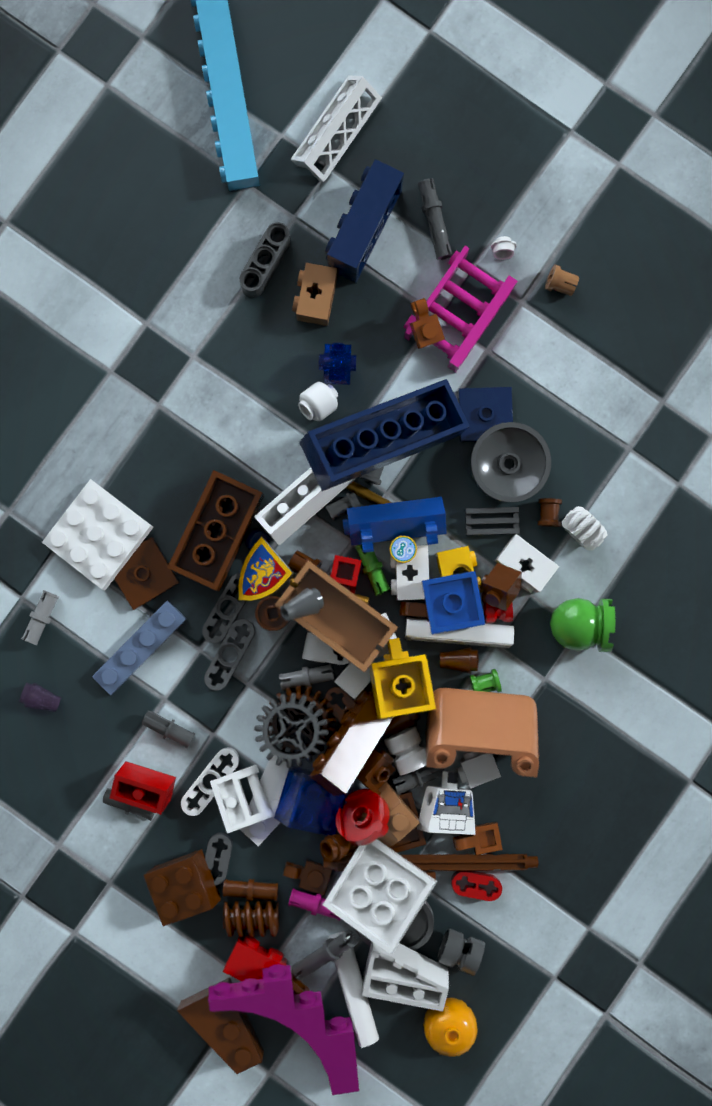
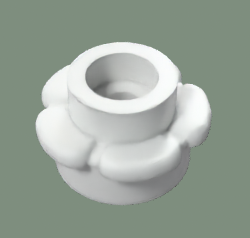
M506 236L497 238L491 244L493 255L499 260L512 258L515 254L514 249L517 248L516 242L511 241V238Z

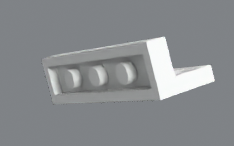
M348 75L290 160L298 167L307 168L320 182H325L382 97L363 76ZM366 91L372 99L366 107L361 108L360 97ZM354 112L355 123L352 128L346 129V117L349 113ZM334 134H340V145L337 149L331 150L332 137ZM320 155H325L326 165L320 172L314 163Z

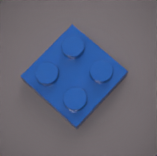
M476 571L421 581L431 634L486 625Z

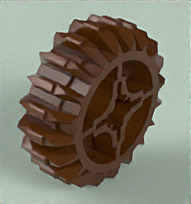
M297 685L296 700H301L303 695L307 696L306 701L312 702L314 700L316 705L312 709L315 713L318 709H322V719H327V724L323 725L322 729L328 730L329 733H335L336 729L328 726V723H335L337 721L336 717H328L329 713L334 712V707L327 709L324 707L329 702V699L324 698L320 702L318 700L322 693L320 690L316 692L315 696L310 695L312 687L308 686L305 694L301 693L302 688L300 685ZM288 687L286 688L287 702L291 701L290 697L292 694L291 688ZM280 692L276 694V696H277V698H278L279 700H280V695L282 694V693H280ZM296 708L285 709L293 720H296L295 715H300V718L302 715H307ZM276 714L270 721L269 726L273 727L272 730H269L270 736L276 735L281 731ZM290 723L280 738L285 735H292L298 728L294 727L292 730H289L293 727L292 723ZM310 724L301 731L310 740L305 743L306 746L311 743L314 737V731ZM320 735V736H319V738L324 739L326 742H327L328 739L330 738V737L327 736V735H325V736ZM290 741L281 742L283 745L280 749L285 751L286 747L291 748L290 752L299 750ZM316 744L320 751L324 750V746Z

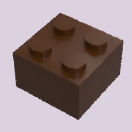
M202 849L154 866L143 875L163 927L211 910L221 900Z

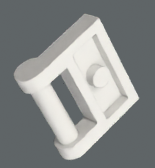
M257 765L210 781L227 834L274 817L272 809L268 807L257 775L259 773ZM245 777L248 779L259 811L255 815H252L240 782V779Z

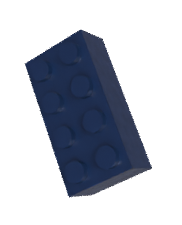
M376 159L371 167L366 166L361 177L363 182L359 191L354 190L349 201V205H351L348 214H342L337 225L339 229L336 238H330L325 249L328 267L337 268L338 275L357 283L403 187L404 173Z

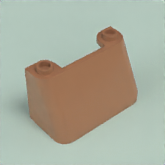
M439 688L433 691L436 709L428 710L425 731L426 767L447 768L454 763L456 751L511 755V767L516 774L537 777L539 769L538 716L534 699L526 695Z

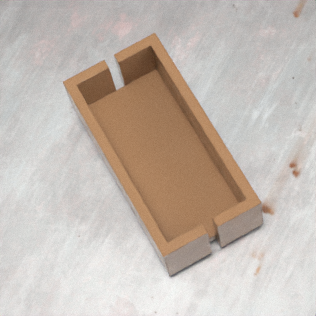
M307 561L293 580L298 584L297 588L295 589L289 585L275 606L280 609L282 605L288 603L306 588L317 589L322 595L324 607L320 609L318 614L294 620L365 672L379 654V651L375 649L377 644L384 647L398 627L310 561Z

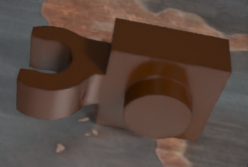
M308 859L304 867L286 861L283 876L300 879L299 888L325 895L332 869H323V864Z

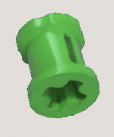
M491 669V673L480 676H469L473 691L502 692L496 669Z

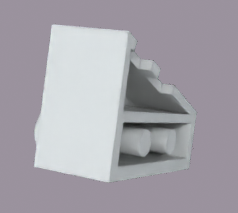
M371 941L364 972L362 996L438 1011L444 1010L449 990L448 967L400 943L393 954H389Z

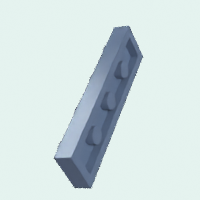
M167 600L92 678L110 695H113L187 618Z

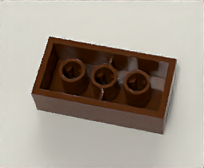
M213 470L167 568L209 588L220 591L265 495L252 487ZM232 501L234 510L225 514V509L222 508V505ZM218 524L221 525L222 535H217V538H213L212 527L217 528ZM208 548L210 549L209 554L211 558L209 561L205 560V563H202L203 558L199 554L201 551L206 552Z

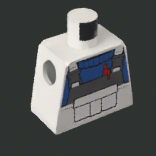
M443 771L441 787L427 786L419 816L420 823L417 825V829L429 833L475 835L473 793L471 790L458 788L459 772Z

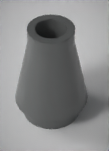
M306 588L288 603L282 605L280 611L286 621L318 614L320 609L324 607V601L317 589Z

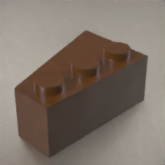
M230 977L221 981L229 984L232 983ZM209 988L180 1002L177 1009L179 1014L236 1074L262 1063L264 1050L246 1012L234 1010L210 1011Z

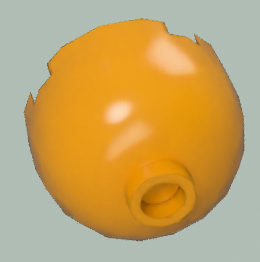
M452 997L446 998L444 1010L428 1009L423 1021L425 1037L431 1048L440 1055L447 1057L460 1056L469 1051L475 1043L478 1032L477 1020L471 1008L462 1000Z

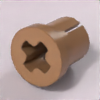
M555 264L547 278L545 290H556L572 296L576 289L572 285L577 286L579 276L561 270V266Z

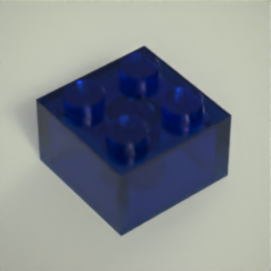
M291 766L286 776L274 818L289 828L323 835H334L337 830L336 815L339 807L343 809L348 791L346 794L333 796L309 777L312 773L311 770Z

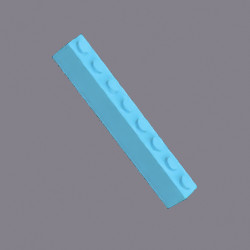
M190 0L192 7L197 6L198 15H193L196 32L201 31L202 40L197 41L200 57L205 56L207 65H202L204 81L210 82L211 90H207L206 94L209 107L214 106L215 115L210 117L213 132H218L220 141H215L217 156L223 157L224 166L219 167L222 183L227 182L229 191L260 186L228 0Z

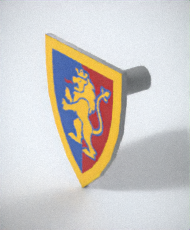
M263 537L253 546L242 566L238 584L239 600L255 601L266 598L277 592L294 574Z

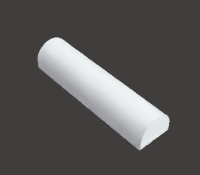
M407 617L405 639L510 648L514 644V626L486 624L431 634L428 619Z
M342 932L328 935V939H334L340 934H342ZM350 948L334 963L351 1017L356 1040L359 1046L364 1048L377 1042L379 1036L368 997L362 996L363 980L354 948Z

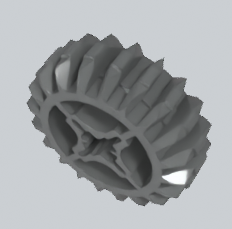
M296 693L291 694V701L287 702L285 694H281V704H278L276 699L272 698L270 703L273 709L271 710L268 706L264 705L262 710L267 716L258 715L256 718L258 721L263 722V725H256L254 727L255 731L263 732V735L255 738L256 742L265 741V744L259 748L260 752H264L269 748L271 752L267 755L266 759L271 760L274 754L277 755L276 765L278 766L281 765L283 759H287V768H291L293 759H296L298 767H302V757H305L311 763L313 759L310 752L312 751L318 756L321 753L316 744L326 745V741L319 738V736L328 735V730L320 729V726L327 724V719L318 720L317 718L323 713V710L318 709L314 713L312 709L315 707L316 702L313 700L309 706H306L304 703L307 696L305 695L301 697L300 702H296ZM296 708L305 712L307 716L299 720H293L283 709ZM276 714L281 723V731L271 738L269 725L272 717ZM312 722L314 737L311 743L306 746L303 742L301 731ZM292 723V725L298 726L303 723L296 731L297 737L285 735L280 738L287 730L286 724ZM284 741H290L299 751L286 752L279 749L276 745Z

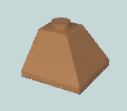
M386 781L379 788V791L381 792L380 796L384 798L389 807L388 831L385 836L378 837L377 840L390 848L405 837L420 822L418 817ZM363 812L362 817L358 821H364L367 814Z

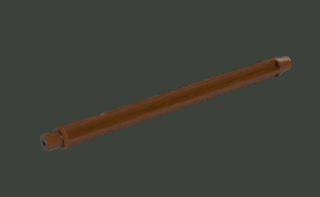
M527 854L400 855L422 871H515L538 868V857L527 856ZM346 855L338 862H328L323 858V869L344 871L353 855Z

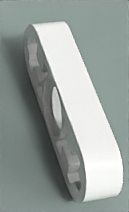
M228 747L221 749L189 788L181 800V808L187 815L196 816L200 814L215 796L213 789H208L204 786L203 778L207 774H213L217 779L223 777L218 770L211 768L213 764L216 768L220 766L223 761L220 757L222 754L224 756L231 754L233 756L231 761L234 763L233 766L226 765L222 770L223 773H226V775L231 774L237 768L240 758L236 750ZM198 786L203 793L209 795V798L207 799L203 795L198 801L200 808L193 807V809H190L188 807L190 802L187 798L193 799L198 794L199 790L195 789Z

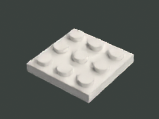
M90 479L42 543L99 588L106 590L153 529V526Z
M376 839L370 844L357 848L323 903V906L387 953L393 954L437 881Z

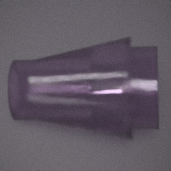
M26 682L19 703L24 704L25 708L56 712L62 697L56 696L35 682L33 684Z

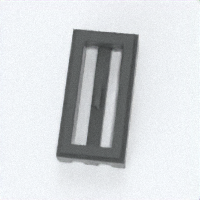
M519 507L466 508V535L520 534ZM512 513V518L471 519V514ZM513 523V528L471 529L473 524Z

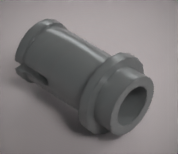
M347 492V496L330 505H326L333 521L347 514V508L361 506L354 492L351 494Z

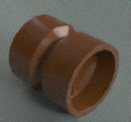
M268 596L258 603L255 617L262 628L269 631H277L285 628L290 623V621H286L283 618L280 609L275 606L280 597Z

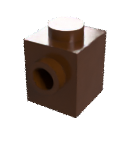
M497 563L489 575L486 574L482 578L480 584L482 602L506 611L521 591L522 572Z

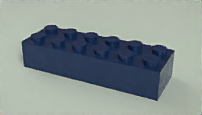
M444 379L308 431L299 444L321 490L325 491L456 438L468 429L470 425L448 380Z

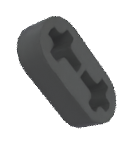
M218 832L210 838L205 855L209 869L213 868L215 861L219 862L218 871L222 872V875L219 874L214 879L215 885L221 884L227 876L233 848L231 837L224 832ZM219 838L224 839L223 843L228 845V848H223L221 856H216L217 847L213 845V842L217 843Z

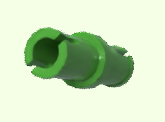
M362 545L355 546L364 566L362 571L364 575L367 574L375 596L391 590L382 570L384 566L382 562L378 561L375 552L363 553Z

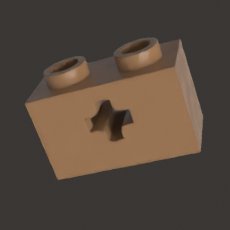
M306 263L305 271L300 270L297 286H301L300 296L294 297L292 311L296 312L298 321L328 326L338 276L337 268ZM314 290H318L315 299L311 298L310 294Z

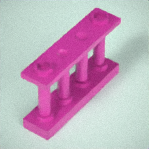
M464 246L461 252L457 250L454 252L448 262L451 267L426 301L430 312L437 314L439 318L463 333L462 337L465 340L460 347L456 344L453 346L446 340L433 344L448 355L447 358L450 361L447 367L455 373L518 282L510 275L505 282L501 280L498 282L465 259L469 252L467 246ZM458 268L492 290L491 293L495 296L490 303L486 301L484 303L450 281ZM443 290H446L477 311L476 315L480 318L475 325L472 323L467 324L436 303ZM414 315L409 317L403 327L406 329L404 338L408 341L413 335L409 323L417 321Z

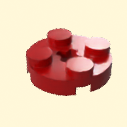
M360 789L348 795L345 799L347 803L343 809L339 807L336 815L338 832L355 846L367 845L374 842L378 837L385 836L388 831L389 807L384 798L369 789ZM365 812L367 814L365 820L362 822L358 821L362 817V813Z

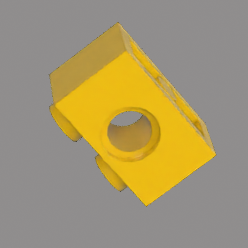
M469 546L435 554L440 577L453 575L456 568L472 572L474 571L473 567L477 566L475 552L470 551ZM477 577L479 592L482 593V589H480L481 579Z

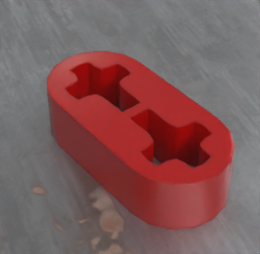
M456 871L452 875V888L460 896L494 901L502 894L501 882L492 874L476 871ZM466 876L468 882L475 884L474 886L465 885L464 889H460L456 881L462 880V877ZM489 881H493V885L497 889L492 890L490 894H487L484 888L479 887V884L488 885Z

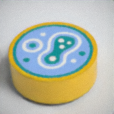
M399 536L390 545V555L399 563L411 561L417 552L416 543L408 536Z

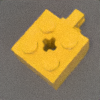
M400 638L389 639L387 642L389 654L383 655L384 661L371 663L369 666L377 718L382 719L436 709L426 655L409 657L408 651L402 652ZM399 679H401L403 684L407 683L408 689H405L403 694L400 690H396Z

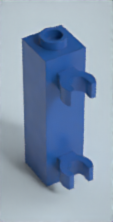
M442 497L347 508L348 519H343L344 535H350L351 545L362 544L363 553L373 552V543L393 541L399 536H408L410 538L426 536L427 545L438 544L437 535L447 534L446 513Z

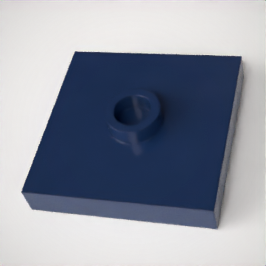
M512 387L458 389L459 405L470 425L468 429L460 434V442H477L480 436L489 428L501 423L513 422Z

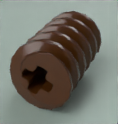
M224 901L223 928L224 930L226 929L228 937L234 935L235 929H237L239 937L244 936L246 929H248L250 937L255 936L257 929L261 937L266 936L268 929L271 936L276 937L279 929V901L276 909H273L270 901H267L265 909H262L260 901L256 902L254 909H251L249 901H246L243 909H240L238 901H235L233 909H229L227 901Z

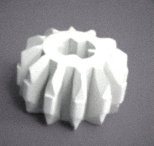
M578 506L574 508L562 521V526L586 550L593 551L608 536L605 527L583 507Z

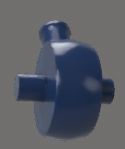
M252 529L246 535V547L251 551L261 537L270 544L268 533L263 529Z

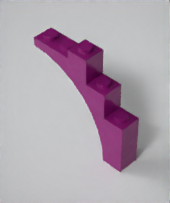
M276 964L269 968H264L263 979L250 978L243 982L230 984L221 982L215 986H209L210 1011L234 1010L249 1012L276 1020L303 1038L320 1058L329 1078L332 1095L359 1091L351 1017H334L331 1020L324 1021L321 991H304L301 994L293 995L290 965Z

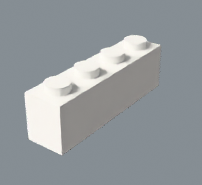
M309 468L254 517L278 545H281L356 478L322 491L312 469Z

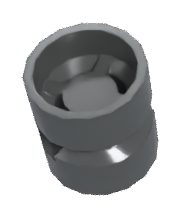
M448 928L439 948L437 962L451 968L457 965L459 971L474 976L482 961L485 942L472 936L465 939L463 933Z

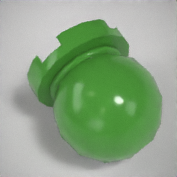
M582 598L570 599L561 603L552 613L550 621L554 638L564 648L574 651L587 650L596 645L599 652H612L614 644L608 642L609 633H615V607L611 606L613 600L600 599L597 606L591 601Z

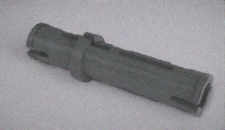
M425 179L418 182L423 203L421 207L422 212L426 214L436 259H448L452 257L453 253L442 216V201L438 199L434 179Z
M345 930L336 938H329L323 943L321 948L293 964V975L302 971L301 974L296 976V979L303 980L328 962L337 961L345 951L356 946L357 939L355 935L346 939L353 932Z

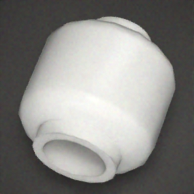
M316 382L300 394L299 409L308 420L321 421L337 409L338 393L332 385Z

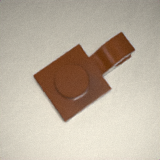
M425 298L411 302V308L417 321L409 324L418 349L445 340L437 314L431 316L428 314L429 310Z
M497 822L476 825L475 835L452 837L456 851L474 847L475 854L480 855L503 850Z

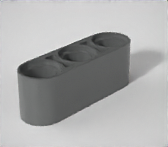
M275 222L269 225L240 274V285L247 297L256 298L264 292L290 247L289 230L283 223ZM278 233L285 236V239L281 242L271 240ZM263 256L272 258V261L267 265L259 263V259ZM250 278L259 280L258 285L254 288H249L245 284Z

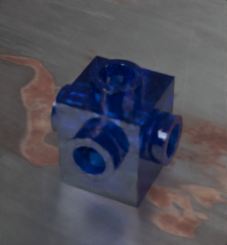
M325 344L324 354H319V370H324V384L350 385L351 371H356V355H351L350 344Z

